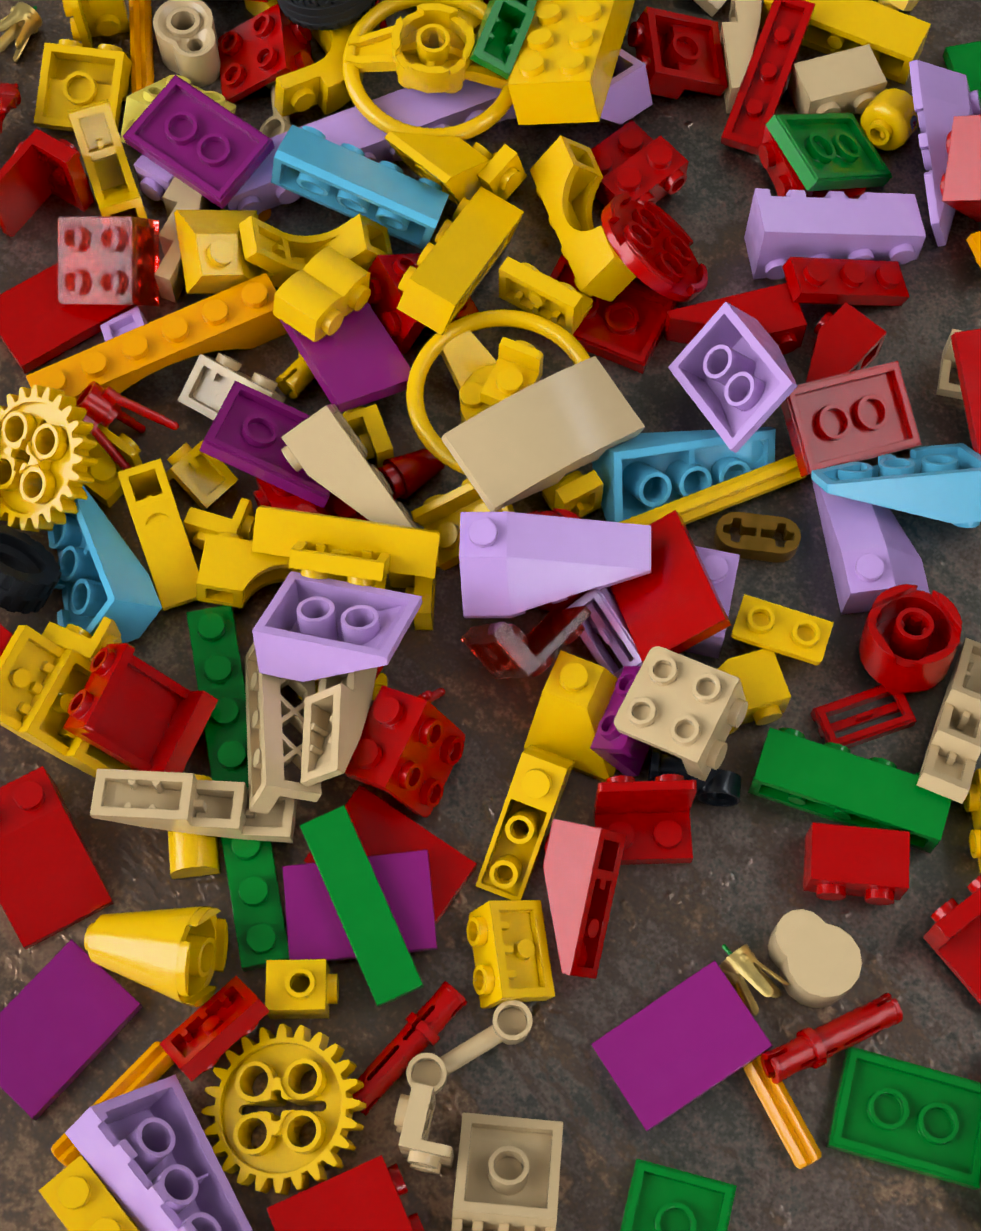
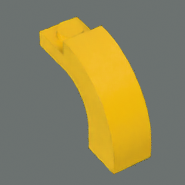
M359 20L335 30H313V37L321 46L326 56L312 65L276 77L274 106L282 117L295 112L305 111L317 104L323 113L328 115L340 109L351 100L345 86L342 64L347 40ZM365 72L360 73L361 82H363Z
M108 99L68 110L67 112L113 250L154 238Z
M360 213L336 229L309 236L285 233L253 216H249L239 223L244 259L260 267L261 274L267 273L273 286L277 288L294 273L303 270L306 264L319 251L329 246L366 271H368L377 255L392 254L388 228Z

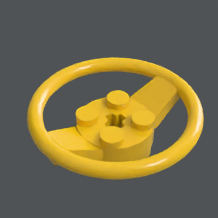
M383 0L371 8L353 28L343 54L342 66L345 86L359 112L371 124L386 134L389 131L459 137L462 140H467L495 125L513 104L508 87L510 76L508 79H505L470 60L477 34H474L472 25L468 26L467 22L458 16L457 10L466 11L482 21L488 4L481 0ZM417 6V11L408 14L403 20L400 16L396 20L395 25L372 32L387 17L401 10ZM396 71L398 82L402 87L425 93H456L462 89L464 80L502 90L489 108L467 122L444 128H423L403 123L383 112L366 93L361 82L360 73Z
M498 309L464 316L450 323L443 335L435 333L426 342L414 360L406 389L409 418L418 438L426 449L444 465L465 475L433 429L424 405L426 377L439 354H441L459 391L462 424L491 407L480 402V392L496 363L495 358L472 332L491 327L521 328L540 334L554 342L568 355L574 365L589 359L590 356L585 348L566 329L547 318L533 313Z

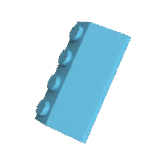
M295 125L290 127L275 153L271 183L350 218L360 213L388 228L389 235L420 249L425 248L428 242H430L449 194L442 191V187L439 184L426 178H419V180L403 174L402 168L388 161H380L378 163L366 158L361 149L351 144L342 143L339 146L325 139L326 136L321 131L313 127L303 126L302 129Z

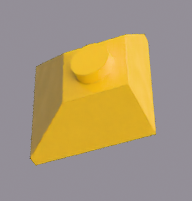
M389 131L384 137L412 172L420 178H426L439 184L442 187V191L449 194L448 199L457 206L464 197L471 199L482 186L477 174L493 158V155L478 142L470 146L459 137Z
M176 210L174 212L187 294H216L261 275L260 267L244 259L239 223L249 216L258 219L257 210Z
M560 650L542 691L524 750L533 745L575 761L572 770L602 782H606L607 778L614 776L616 768L591 750L590 746L597 732L598 724L614 692L618 678L603 666Z

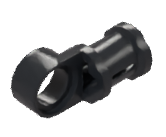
M652 747L647 781H655L657 776L664 774H679L684 776V780H696V795L702 803L728 807L737 805L740 802L742 778L737 773L722 769H711L706 781H702L687 774L681 758L669 753H662L660 749Z

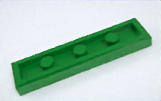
M345 805L301 824L300 828L376 1005L381 1007L424 987Z

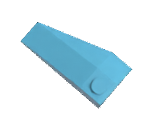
M83 485L82 488L88 498L87 500L77 498L74 500L78 513H65L66 524H54L53 530L48 531L49 547L57 550L58 563L61 567L59 571L62 572L55 588L62 589L64 610L61 609L57 612L58 625L64 628L67 624H74L93 636L101 620L106 616L115 621L121 633L122 643H128L140 638L150 623L156 618L162 606L148 572Z

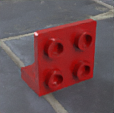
M679 774L660 775L655 778V781H635V778L632 776L618 775L607 778L606 782L598 783L593 809L594 827L627 835L620 865L692 862L690 810L697 792L696 780H684V776Z

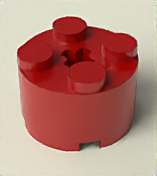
M903 584L894 586L878 595L869 610L859 642L860 659L869 675L882 684L889 691L888 693L892 695L930 689L940 683L950 669L960 643L962 619L955 605L946 596L935 590L930 594L917 590L918 585Z

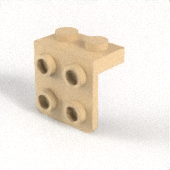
M655 646L648 652L614 718V725L617 731L681 758L688 775L706 781L711 769L717 770L721 766L728 747L725 741L732 727L738 728L743 722L748 709V701H745L746 697L740 678L666 648Z

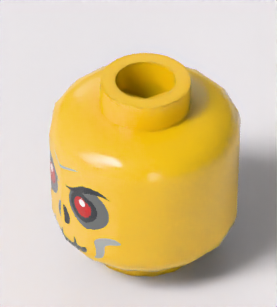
M897 88L885 89L877 94L863 111L860 118V126L874 147L885 151L896 150L907 142L919 126L918 115L914 110L913 96L906 91Z

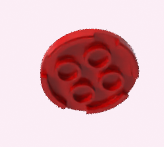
M628 193L616 195L603 208L601 222L610 245L622 262L637 278L660 295L678 302H690L706 288L708 273L706 265L702 263L699 265L690 249V246L693 244L690 236L669 214L651 201H647L642 205L631 200L632 198Z

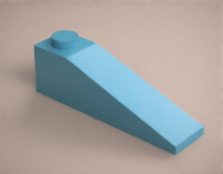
M760 427L737 453L729 449L715 429L640 433L637 437L606 450L598 460L592 462L593 470L596 471L604 483L601 507L606 521L621 522L775 462L776 429L773 427Z
M964 443L910 449V458H896L892 454L878 456V465L874 466L854 461L813 470L811 473V480L828 494L952 523L962 528H974L979 526L981 522V455Z

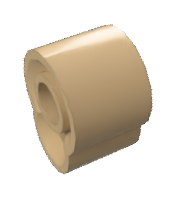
M168 0L163 3L155 12L153 18V27L162 62L169 70L188 78L192 85L204 87L212 84L220 76L221 62L211 9L200 0Z
M799 909L786 913L777 923L769 937L767 945L769 956L779 968L780 977L790 983V985H782L788 995L801 1005L811 1008L829 1007L840 1001L860 976L862 959L860 949L852 936L838 926L825 923L814 912Z

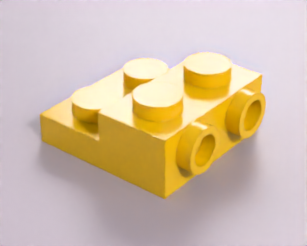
M60 39L58 44L44 42L34 124L39 128L74 132L68 110L108 99L117 129H119L122 101H126L128 96L132 61L123 52L122 48L111 44H99L97 49L83 47L82 43L70 39Z

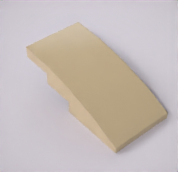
M593 356L548 376L483 410L446 432L441 440L490 512H495L557 484L565 474L598 460L606 450L637 437L645 426L597 357Z
M463 1112L451 1231H556L563 1122Z

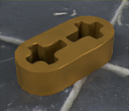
M729 512L723 515L718 520L714 533V544L719 551L739 554V558L776 563L790 560L796 554L801 540L800 529L792 520L779 516L745 512ZM731 527L739 528V535H741L739 542L731 541V535L729 534ZM775 533L783 534V539L786 541L784 547L776 546V541L773 539Z

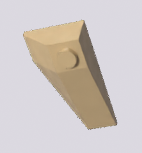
M335 404L325 405L281 437L287 445L281 451L295 471L298 472L303 468L309 477L369 521L419 528L400 501L396 503L391 496L394 493L385 476L374 464L370 466L365 458L368 451Z

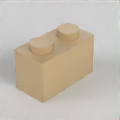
M867 44L793 63L787 90L798 114H862L876 95L885 90L887 80L870 45Z

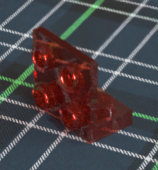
M133 216L58 218L59 303L159 306V288L154 275L159 267V220Z
M586 606L551 611L527 636L511 623L498 622L472 626L460 639L495 679H518L530 676L535 678L552 664L554 659L551 657V654L561 644L566 646L582 634L585 629L582 623L592 612Z

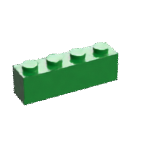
M782 727L778 730L769 728L748 793L847 826L909 831L910 847L931 853L941 841L952 800L916 786L920 772L912 774L897 769L895 763L884 758L872 757L866 759L851 754L849 748L838 743L826 742L820 744L805 739L806 737L803 733L792 728Z

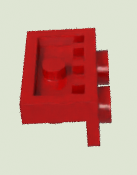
M235 976L160 1043V1046L192 1082L202 1072L211 1069L218 1062L220 1056L241 1037L251 1033L259 1021L270 1011Z

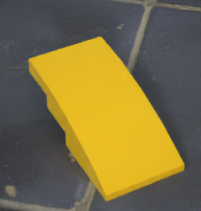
M18 625L0 657V725L96 778L97 768L133 770L63 728L69 717L67 710L72 698L77 692L84 689L92 674L90 671L91 661L73 649L64 650L28 625Z

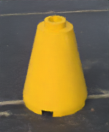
M210 906L102 914L95 922L88 926L84 937V946L93 963L184 1005L200 1007L214 995L217 986L209 985L214 971H224L229 943L228 925L226 919L217 918L216 914L221 912V910Z

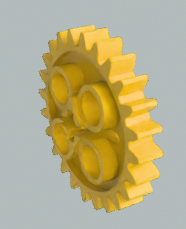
M33 385L32 389L20 387L19 395H7L8 407L0 405V520L8 521V526L23 531L39 532L40 530L52 531L54 524H66L65 513H78L74 500L76 498L87 500L88 498L82 488L84 482L94 483L95 479L87 473L89 466L98 464L97 459L89 457V450L97 446L98 443L97 441L87 439V435L91 432L94 425L93 423L82 421L87 410L76 407L77 398L65 395L63 390Z
M283 1023L279 1025L275 1038L270 1030L262 1027L259 1030V1043L244 1036L241 1038L244 1050L241 1055L230 1050L225 1052L227 1059L231 1063L228 1070L214 1067L212 1070L222 1081L219 1087H205V1092L215 1097L216 1100L215 1105L203 1108L201 1113L215 1118V1123L203 1131L206 1136L219 1138V1141L212 1147L217 1157L228 1155L222 1165L223 1171L233 1174L240 1170L237 1183L249 1186L255 1180V1191L266 1194L274 1184L277 1194L288 1195L291 1181L297 1190L304 1191L309 1188V1175L319 1182L327 1180L325 1165L329 1164L342 1169L344 1165L337 1154L340 1148L355 1151L356 1146L347 1138L349 1131L363 1130L364 1126L353 1120L352 1117L353 1112L365 1109L366 1103L353 1099L352 1094L362 1089L364 1083L358 1079L347 1078L357 1066L349 1059L339 1062L345 1049L336 1043L327 1048L329 1037L325 1034L318 1032L311 1039V1029L299 1025L293 1036L291 1027ZM315 1069L317 1074L316 1084L311 1091L303 1094L300 1088L301 1078L307 1071ZM266 1072L268 1076L267 1087L263 1093L255 1096L252 1089L253 1082L259 1074ZM287 1101L299 1106L326 1103V1108L323 1111L285 1110L282 1111L281 1117L267 1111L242 1114V1109L245 1106L283 1107ZM314 1121L316 1125L315 1138L310 1144L303 1147L299 1139L300 1130L307 1122ZM264 1123L267 1130L266 1139L260 1147L254 1149L251 1143L252 1132L258 1125Z

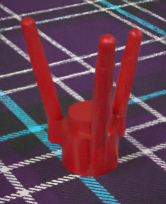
M92 381L77 398L76 407L87 410L82 421L93 423L94 427L90 432L91 435L121 470L131 468V465L100 430L98 424L107 427L117 418L139 433L146 431V427L122 411L121 406L172 430L179 428V424L176 421L122 396L110 386L104 388L97 382Z

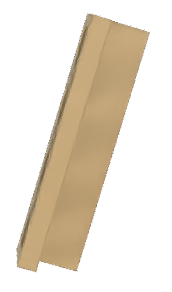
M253 642L244 658L249 811L268 814L280 796L317 802L322 795L321 782L306 787L300 784V782L285 780L284 766L291 761L301 770L302 744L296 747L282 733V727L290 722L303 735L305 697L315 694L316 691L315 680L300 682L259 673ZM286 685H289L302 698V703L296 708L280 693V689Z

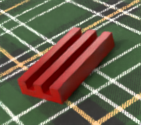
M883 685L813 708L810 713L813 721L817 722L819 726L818 732L821 739L824 738L825 742L838 743L847 748L912 727L917 720L905 694L893 695L895 702L830 724L827 717L891 696L892 694L888 693L889 691ZM897 712L902 714L900 717L836 738V733Z

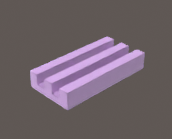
M606 588L589 590L564 610V613L598 665L605 667L617 678L620 677L623 668H618L581 612L583 608L586 609L598 627V632L606 644H609L623 665V668L624 666H642L643 662L621 610Z

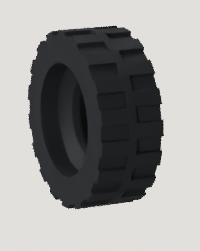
M0 525V608L13 613H36L44 607L61 578L62 572L59 571L61 567L55 561L53 554L48 552L40 542L8 525Z

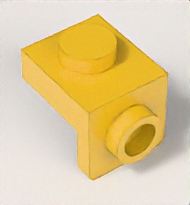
M504 144L498 152L492 154L493 158L477 176L483 188L506 201L526 179L527 175L518 153Z
M243 497L240 499L233 519L193 507L189 508L184 519L189 541L201 550L204 548L206 533L218 535L221 532H232L241 535L245 540L253 541L255 523L251 500Z

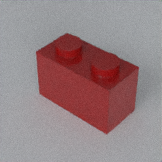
M813 822L805 835L803 891L816 892V897L823 900H843L846 898V895L865 897V902L873 905L894 904L895 900H900L909 889L910 832Z

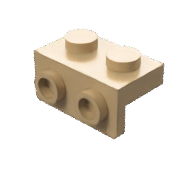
M413 1082L410 1096L401 1094L396 1109L394 1125L397 1126L396 1132L401 1133L398 1146L402 1157L408 1159L407 1162L410 1163L409 1168L439 1175L441 1166L452 1168L454 1161L453 1147L427 1141L436 1104L434 1087Z

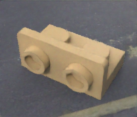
M218 352L216 358L203 354L199 355L177 401L214 421L234 381L282 403L285 402L287 397L275 391L278 385L275 381L257 372H254L252 378L239 371L242 365L240 362Z

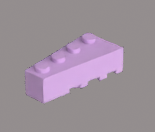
M755 188L744 236L753 279L769 278L772 280L785 277L782 266L790 257L898 261L899 265L906 264L918 259L926 238L915 194L865 192L858 199H849L844 191H828L825 197L816 198L806 197L805 190H788L786 196H771L769 189Z
M176 1075L89 1107L65 1132L141 1231H253Z

